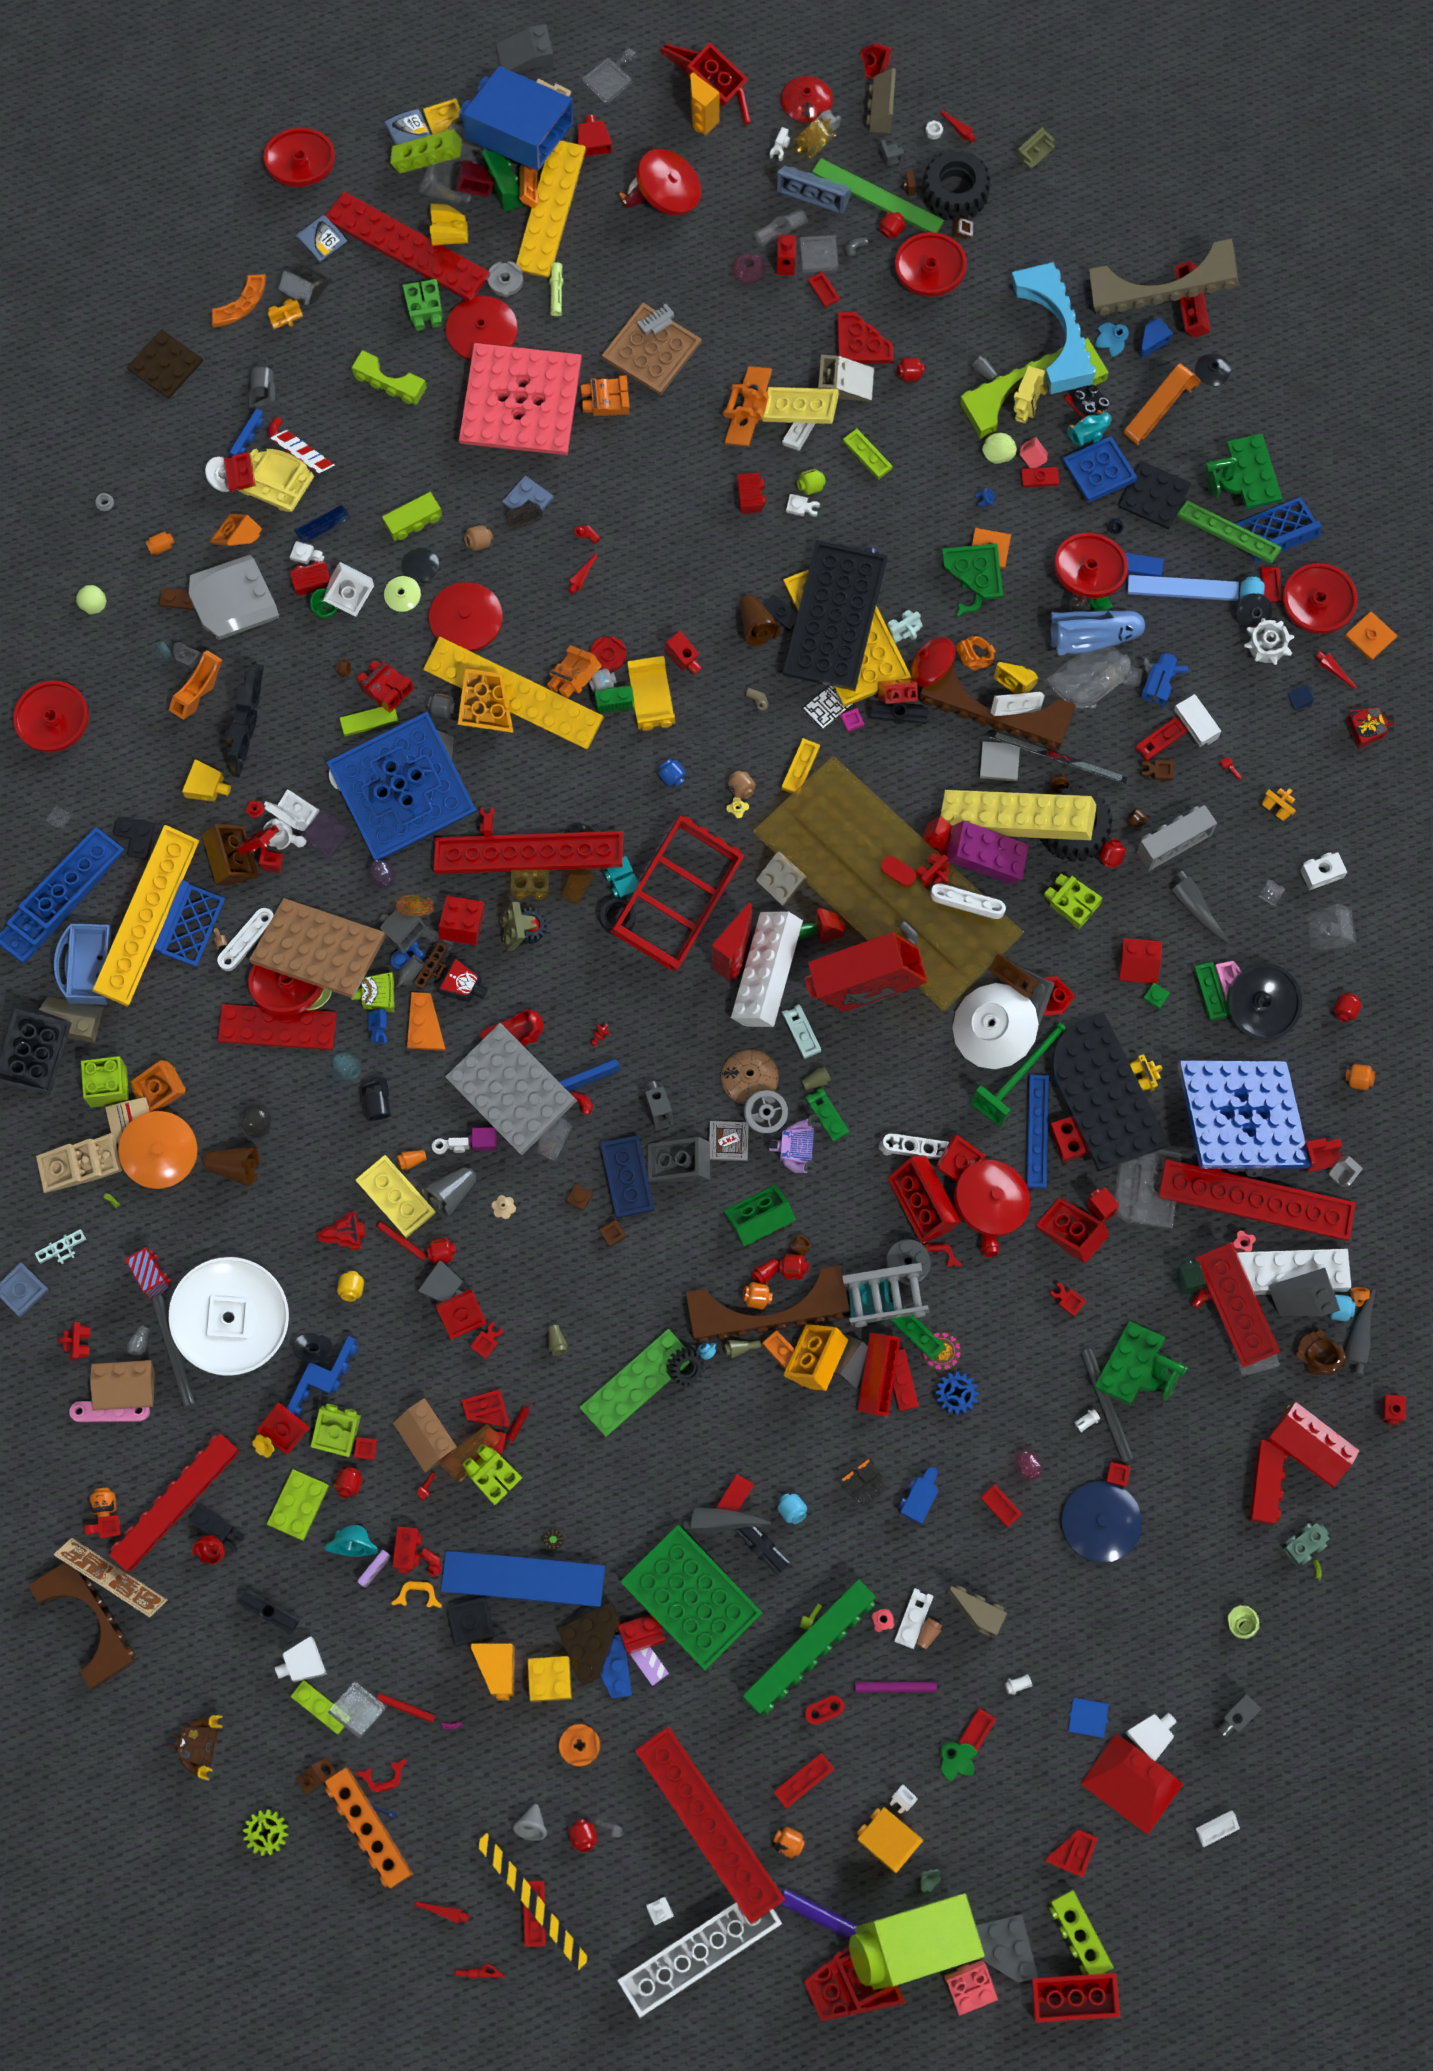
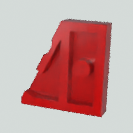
M500 1389L462 1400L468 1421L506 1428L510 1427Z
M1077 1830L1051 1853L1045 1862L1083 1878L1098 1838Z

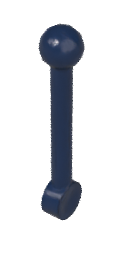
M371 1804L373 1809L389 1815L390 1819L397 1817L396 1812H389Z

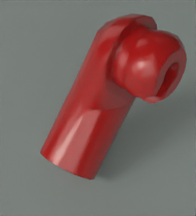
M578 526L574 529L575 536L589 538L593 544L601 540L599 535L590 526Z
M571 1091V1095L577 1100L576 1103H579L582 1107L581 1113L590 1115L593 1104L589 1097Z
M1202 1289L1190 1304L1199 1309L1204 1301L1212 1300L1214 1302L1209 1289Z

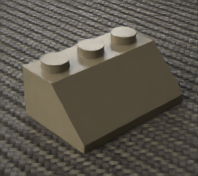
M896 68L875 76L873 84H870L869 95H872V99H869L868 110H871V115H867V126H870V132L891 133Z
M47 997L39 1010L72 1022L67 1038L95 1043L104 1006L68 1004V1001L65 999Z

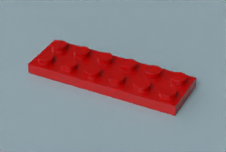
M222 1004L218 1042L333 1050L337 1012L304 1010L293 1015H275L266 1012L260 1007Z
M1233 1242L1196 1257V1261L1242 1367L1244 1368L1280 1353Z

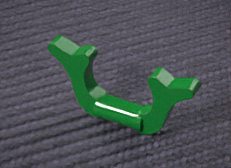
M962 584L963 589L969 588L965 584ZM976 594L972 606L959 604L957 617L964 613L978 611L981 607L982 598Z

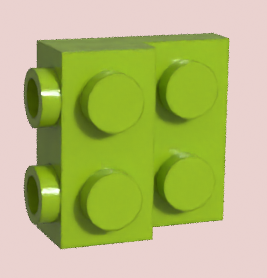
M326 1404V1407L322 1406L319 1409L311 1447L350 1457L361 1416L356 1415L357 1411L345 1409V1411L337 1410L338 1406Z

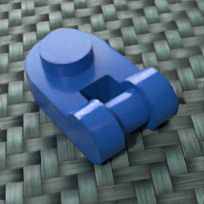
M417 940L404 954L398 950L392 955L391 964L394 969L400 971L410 960L407 953L411 951L421 960L426 957L424 951L420 950Z

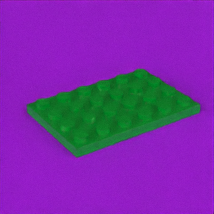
M679 1525L620 1581L704 1671L762 1614V1611Z

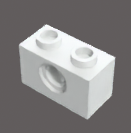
M1338 852L1324 854L1318 860L1310 859L1304 862L1300 870L1309 891L1342 879L1347 874ZM1319 867L1325 868L1327 873H1322Z

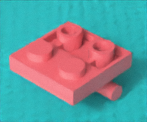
M984 1960L972 1965H963L956 1968L957 1971L944 1976L959 2016L998 2000Z

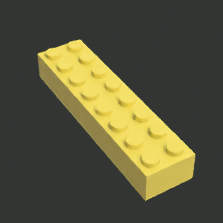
M945 790L941 817L951 824L952 827L962 821H967L1010 837L1091 840L1096 803L1092 796Z

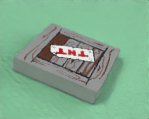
M710 1121V1160L747 1161L748 1123Z

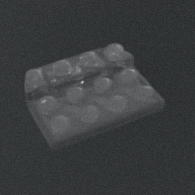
M1113 646L1078 654L1046 679V683L1065 701L1076 704L1075 709L1077 707H1090V709H1093L1097 706V701L1122 682L1124 684L1128 682L1131 674V661L1127 654L1123 656Z
M1161 1149L1120 1164L1115 1191V1200L1120 1207L1116 1212V1216L1129 1224L1134 1222L1171 1230L1173 1228L1176 1202L1160 1199L1158 1194L1164 1161L1167 1159L1180 1162L1181 1153Z

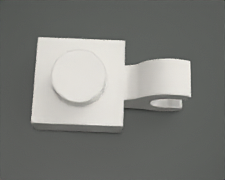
M781 128L775 141V146L770 151L771 159L774 154H779L778 161L781 162L783 160V148H787L790 142V137H788L789 129Z
M296 541L290 559L308 565L310 560L323 562L324 556H322L323 552L314 550L312 545Z

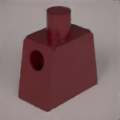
M470 160L462 161L456 174L457 191L489 197L494 181L485 166L474 164Z

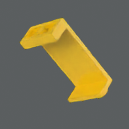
M664 656L627 661L638 729L648 731L656 726L667 728L675 724Z

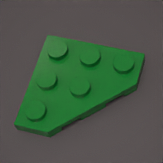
M998 543L945 548L942 550L945 570L984 600L1003 598Z

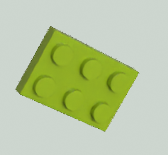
M293 1469L267 1525L304 1541L329 1485Z

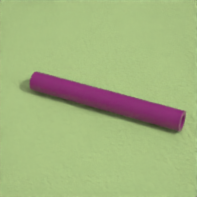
M855 1682V1693L937 1692V1682Z

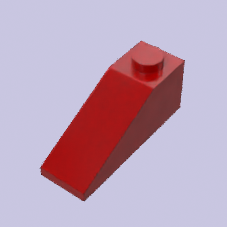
M822 908L817 909L816 927L821 943L843 937L844 930H846L843 920H839L838 915Z

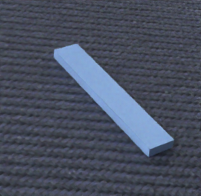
M1129 575L1128 594L1238 601L1239 582Z

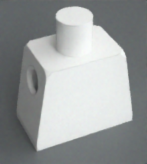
M313 1637L305 1639L283 1653L285 1663L275 1667L279 1679L290 1674L293 1682L327 1674Z
M1169 1713L1161 1720L1154 1714L1125 1733L1140 1751L1155 1761L1174 1738L1169 1729L1176 1723V1720Z

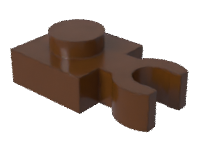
M1155 760L1154 765L1150 762H1142L1141 767H1146L1149 770L1147 772L1142 771V777L1146 778L1154 775V780L1173 781L1174 761Z

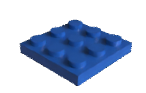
M1112 436L1063 458L1064 465L1088 503L1137 481L1136 474Z

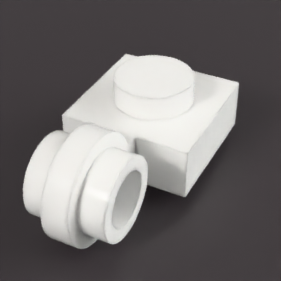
M439 1138L432 1143V1149L436 1154H444L447 1149L453 1150L455 1153H463L466 1149H470L469 1139L449 1138V1140ZM442 1144L443 1147L438 1149L437 1145Z

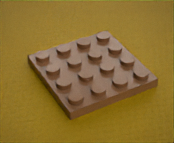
M642 303L602 354V359L661 396L702 343V339L675 322L656 335L652 332L645 335L638 327V321L642 322V319L649 318V315L653 316V312L656 313V310Z

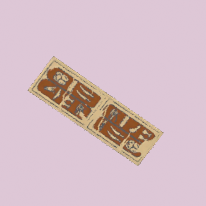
M73 1538L53 1554L148 1617H151L167 1601V1599Z

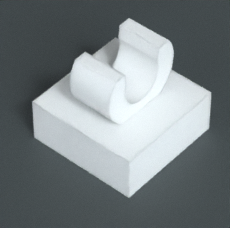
M902 1785L892 1796L893 1800L890 1802V1805L892 1806L895 1802H898L901 1805L898 1812L902 1813L904 1810L908 1811L918 1798Z
M665 1897L647 1905L654 1925L673 1917Z

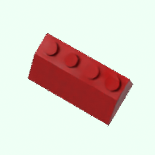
M927 1156L909 1158L887 1178L921 1244L948 1233L961 1222Z
M1296 1401L1283 1412L1268 1438L1332 1488L1350 1468L1359 1453L1356 1447Z
M1116 1973L1032 1978L1033 2020L1039 2023L1120 2017Z

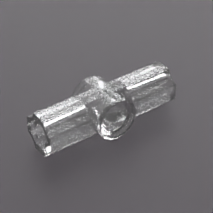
M798 209L785 217H776L773 223L754 232L757 243L763 247L778 239V235H788V233L807 224L806 214L803 210Z

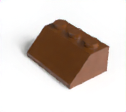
M214 824L202 833L216 885L229 886L259 877L253 854H249V852L240 854L237 850V847L248 839L245 826Z

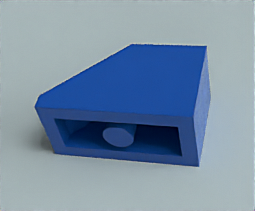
M1161 317L1155 321L1151 320L1145 325L1140 351L1141 359L1171 341L1173 333Z

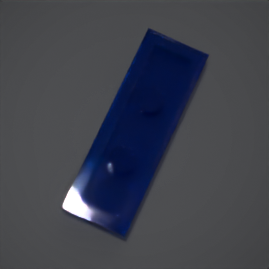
M341 505L296 529L295 533L304 544L351 517L348 511Z

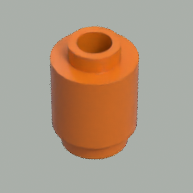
M166 531L154 535L146 541L151 555L155 553L158 555L172 549V544L175 543L171 533L167 534Z

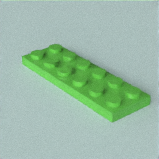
M669 1329L666 1330L587 1400L580 1409L605 1437L609 1436L672 1380L667 1374L669 1370L666 1368V1365H670L667 1360L668 1358L672 1360L673 1357L670 1355L672 1353L676 1355L675 1350L677 1349L682 1351V1348H685L684 1345ZM686 1361V1362H684V1363L682 1364L681 1368H680V1372H681L688 1364H690L691 1361Z

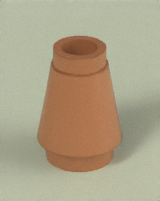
M928 1617L927 1621L923 1623L917 1644L927 1649L941 1633L942 1630L940 1629L943 1625Z

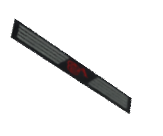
M992 730L989 736L1126 784L1128 778Z

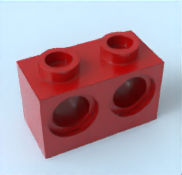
M1072 1117L1051 1123L1049 1128L1062 1163L1085 1156L1087 1148ZM1068 1127L1070 1128L1071 1133L1065 1134L1062 1132L1061 1128ZM1068 1145H1075L1078 1151H1070Z

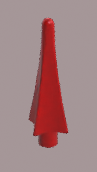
M940 111L964 142L969 140L973 143L976 140V137L972 134L973 128L953 118L945 111Z
M594 554L586 565L569 580L571 584L568 589L569 593L574 594L576 590H581L598 554Z
M1320 651L1315 656L1321 661L1318 665L1340 678L1351 688L1356 689V685L1343 672L1330 653L1325 656Z
M418 1901L414 1903L417 1907L434 1912L457 1924L460 1921L468 1923L470 1915L463 1913L462 1909L435 1906Z

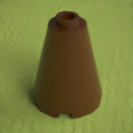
M748 594L743 596L739 605L745 640L753 647L767 644L768 642L765 640L772 637L775 639L779 635V623L755 595Z
M253 1147L209 1151L203 1158V1165L207 1171L243 1185H252L258 1175L254 1171L256 1165L260 1166V1155L258 1149Z

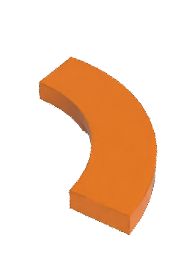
M265 274L247 275L246 286L238 300L226 306L212 309L213 327L234 323L253 310L262 297L266 283Z

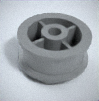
M768 1090L758 1091L752 1094L745 1103V1120L757 1132H775L787 1120V1104L783 1097L776 1092ZM765 1108L769 1110L768 1115L763 1114Z

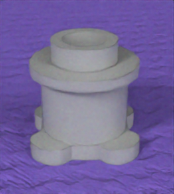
M830 110L824 111L819 116V125L828 129L826 133L830 135L840 126L841 117L837 116L835 118Z

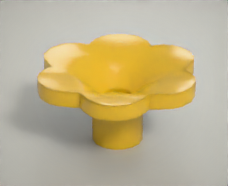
M261 1434L257 1435L252 1441L256 1452L259 1455H264L266 1458H269L275 1450L271 1440L268 1437H263Z

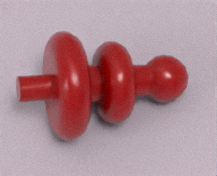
M606 1023L603 1027L596 1025V1029L599 1031L593 1033L595 1038L591 1040L592 1046H596L599 1040H604L603 1034L610 1035V1032L606 1030L608 1027Z

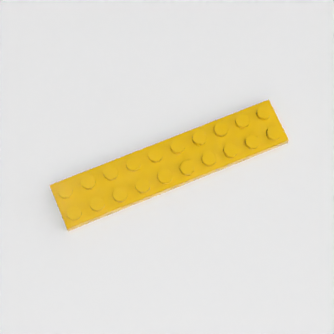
M439 637L423 669L424 671L461 689L463 688L465 668L503 674L510 713L588 750L604 718L603 715Z
M164 825L92 989L93 992L128 1007L199 840Z

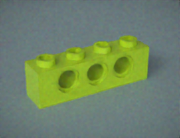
M454 129L394 145L392 146L391 164L401 174L461 156L462 139Z
M1071 1890L1051 1901L1049 1911L1054 1919L1058 1918L1061 1924L1059 1930L1064 1939L1068 1937L1071 1943L1069 1949L1073 1957L1079 1958L1082 1964L1079 1966L1083 1975L1103 1974L1113 1969L1114 1967L1074 1891ZM1068 1910H1071L1075 1915L1074 1921L1071 1923L1066 1922L1064 1919V1914ZM1079 1929L1085 1934L1082 1942H1077L1074 1938L1075 1932ZM1088 1949H1092L1095 1953L1094 1959L1090 1962L1084 1957V1953Z

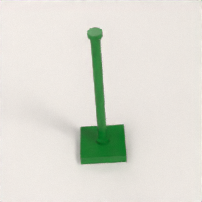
M1058 1022L1052 1033L995 1096L980 1085L970 1104L998 1127H1001L1011 1111L1001 1100L1057 1037L1067 1030L1066 1027Z

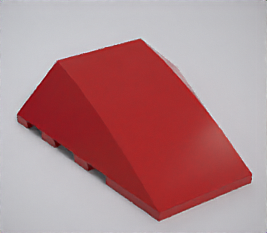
M849 1945L844 1950L839 1951L830 1962L825 1963L804 1981L821 2021L906 2003L900 1985L873 1990L872 1985L865 1986L861 1982L853 1966Z

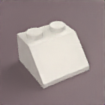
M339 562L330 578L323 600L356 617L374 587L373 580L369 576Z

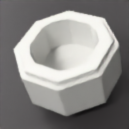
M937 121L929 122L925 129L927 137L933 140L940 138L943 132L941 123Z

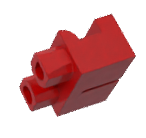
M913 679L878 682V700L884 701L885 704L918 701L917 682Z

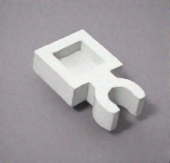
M790 494L786 512L804 516V513L808 512L811 516H817V511H813L812 508H819L820 503L815 501L807 503V497Z

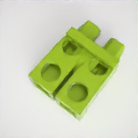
M1060 874L1055 884L1061 889L1057 892L1049 887L1044 893V897L1050 902L1052 909L1065 917L1079 930L1100 906L1102 897L1077 881L1073 876L1069 879L1067 876Z
M482 1444L476 1451L481 1457L476 1462L472 1458H468L462 1465L466 1470L465 1474L482 1491L485 1497L496 1505L508 1492L494 1477L509 1491L522 1477L494 1449Z

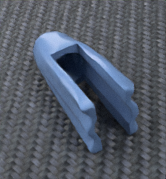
M1134 611L1052 612L1050 645L1053 648L1057 647L1058 655L1093 652L1138 638L1145 630V621L1139 613Z

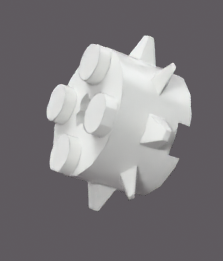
M1262 618L1261 623L1256 628H1247L1251 639L1244 647L1249 648L1256 662H1273L1276 665L1277 660L1283 655L1290 656L1292 654L1287 645L1294 638V635H1289L1286 627H1283L1282 621L1276 623L1274 620Z

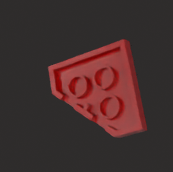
M838 312L839 356L861 364L893 363V344L888 339H884L872 325L863 321L858 313Z

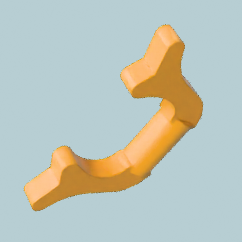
M410 1581L405 1583L399 1597L392 1601V1605L401 1603L403 1606H406L405 1597L408 1590H425L429 1592L427 1607L433 1605L438 1608L442 1607L436 1600L433 1586L427 1582Z

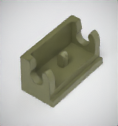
M1042 127L1018 149L1017 158L1031 170L1055 148L1052 143L1054 138Z

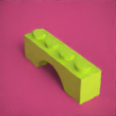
M363 350L361 351L352 366L353 375L358 381H367L375 389L381 388L392 397L396 395L407 404L413 403L417 405L427 388L424 379L411 373L401 378L386 377L379 370L378 357Z

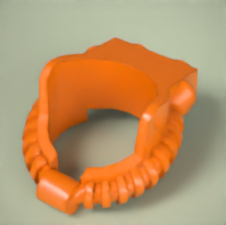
M969 637L955 646L963 664L972 671L986 668L994 661V653L996 651L993 645H989L981 637ZM977 645L982 649H987L988 655L986 658L983 656L979 658L972 646Z

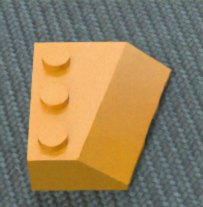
M465 668L458 725L513 732L503 674Z

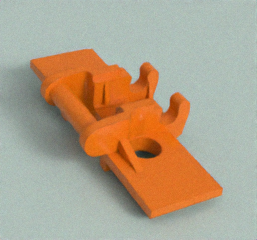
M748 366L743 384H732L728 405L723 412V416L732 418L725 444L749 447L755 425L763 419L769 399L766 389L772 373L771 368ZM740 393L745 398L743 407L738 406L734 410L738 394ZM748 419L746 425L740 426L742 420Z

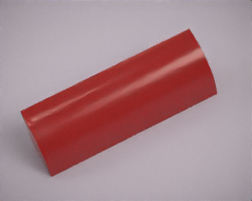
M870 1333L858 1412L881 1416L889 1415L901 1338Z

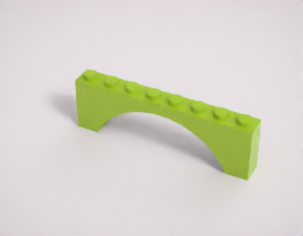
M1086 338L1084 339L1085 351H1089L1090 365H1094L1096 376H1093V384L1091 385H1097L1107 380L1109 372L1090 340ZM1064 347L1054 354H1047L1036 362L1028 363L1021 369H1014L1004 377L999 376L993 382L984 383L973 391H966L961 396L960 405L980 439L996 432L997 416L1000 407L1009 394L1020 386L1028 366L1046 371L1057 360Z

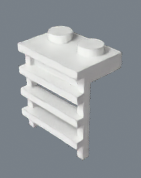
M288 789L278 805L267 801L264 803L266 805L264 809L294 829L304 832L307 831L320 811Z

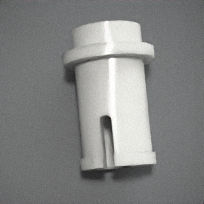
M1094 1409L1088 1410V1413L1075 1421L1074 1424L1082 1433L1092 1424L1099 1423L1098 1420L1101 1418Z
M1028 1674L1014 1680L1008 1679V1682H1005L1007 1693L1013 1695L1017 1691L1032 1687Z

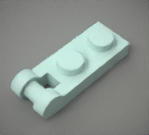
M800 1004L794 1006L792 1010L782 1011V1015L803 1059L820 1053V1045ZM798 1016L799 1019L793 1021L792 1017Z

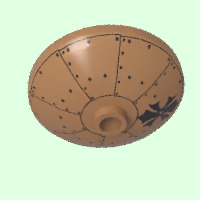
M755 1049L740 1050L731 1055L723 1065L721 1072L723 1089L731 1099L745 1105L748 1098L758 1091L768 1090L775 1092L778 1085L779 1075L776 1064L762 1051ZM748 1071H752L754 1074L752 1076H748L746 1073Z

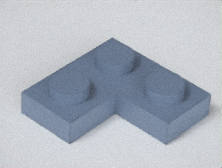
M524 476L502 503L516 514L528 501L543 511L554 499V496L527 476Z

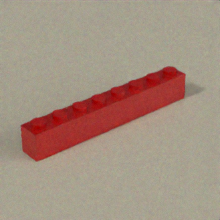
M221 1433L218 1436H213L208 1442L209 1446L195 1456L193 1464L191 1466L187 1465L180 1474L182 1476L177 1481L174 1480L166 1488L168 1491L163 1496L160 1495L155 1499L152 1504L154 1506L150 1511H145L139 1517V1523L135 1527L131 1526L126 1531V1537L121 1542L118 1541L112 1546V1552L109 1556L127 1572L130 1573L240 1453Z

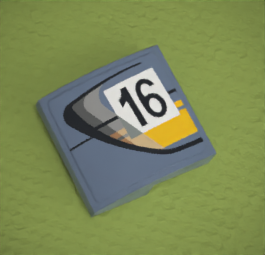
M419 109L402 113L384 123L395 145L432 135Z
M324 215L296 235L306 250L310 251L319 263L347 242L340 231Z

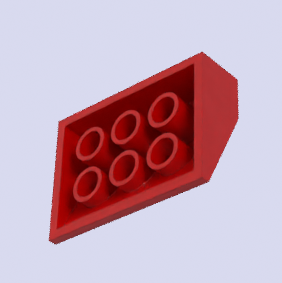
M750 903L747 904L712 945V968L729 982L732 978L737 979L742 973L741 968L751 931L752 904Z

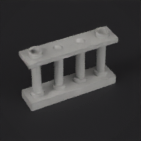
M921 1263L844 1275V1285L852 1291L856 1316L849 1318L851 1325L864 1327L870 1322L914 1315V1318L926 1316L925 1313H930L928 1305L922 1306L918 1284V1277L920 1274H923ZM902 1277L910 1279L914 1308L902 1309L898 1284ZM888 1280L891 1285L895 1311L883 1313L878 1284H880V1281ZM868 1283L871 1286L875 1314L863 1316L859 1288L861 1287L860 1284Z

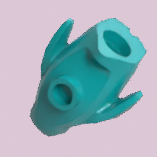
M1098 410V415H1089L1076 425H1070L1067 434L1071 441L1080 447L1086 442L1093 441L1096 443L1102 439V434L1112 422L1111 415Z

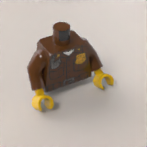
M212 1715L211 1717L200 1718L189 1723L188 1727H183L181 1736L170 1734L167 1746L178 1748L177 1757L180 1758L181 1764L190 1773L209 1781V1778L206 1777V1773L208 1771L213 1772V1769L210 1767L219 1730L217 1728H222V1725H218L217 1722L223 1716Z

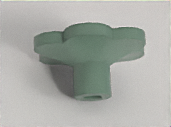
M938 1869L927 1872L923 1871L920 1874L922 1878L920 1880V1889L922 1892L927 1890L931 1892L941 1881L940 1871Z

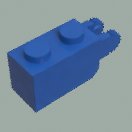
M935 1467L928 1468L923 1478L918 1477L917 1481L912 1480L908 1491L911 1492L908 1499L903 1498L898 1507L901 1509L900 1515L919 1525H922L938 1493L937 1486L933 1484L938 1474Z

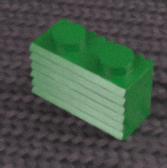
M632 685L595 691L599 714L635 708Z

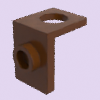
M326 1757L311 1765L296 1780L304 1793L309 1795L337 1773ZM321 1765H325L329 1769V1775L322 1772Z

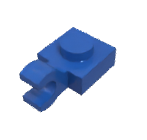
M384 1009L368 1013V1031L372 1032L371 1043H376L379 1040V1045L387 1042V1037L383 1032V1029H386L387 1023L386 1010Z

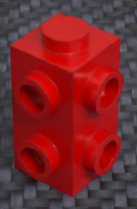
M397 1527L393 1568L397 1570V1573L409 1574V1571H415V1566H419L420 1554H417V1547L422 1544V1534H419L417 1528Z

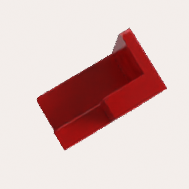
M1322 1138L1308 1141L1304 1144L1311 1164L1309 1168H1304L1306 1173L1331 1168L1341 1157L1339 1151L1342 1147L1341 1139L1326 1142V1139Z

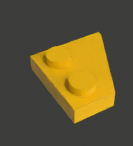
M457 99L423 109L432 135L449 130L460 120V107Z

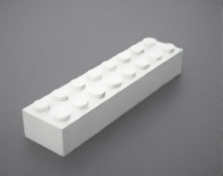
M734 1903L619 1979L618 1982L639 2017H642L782 1923L775 1911L771 1910L751 1925L737 1903Z

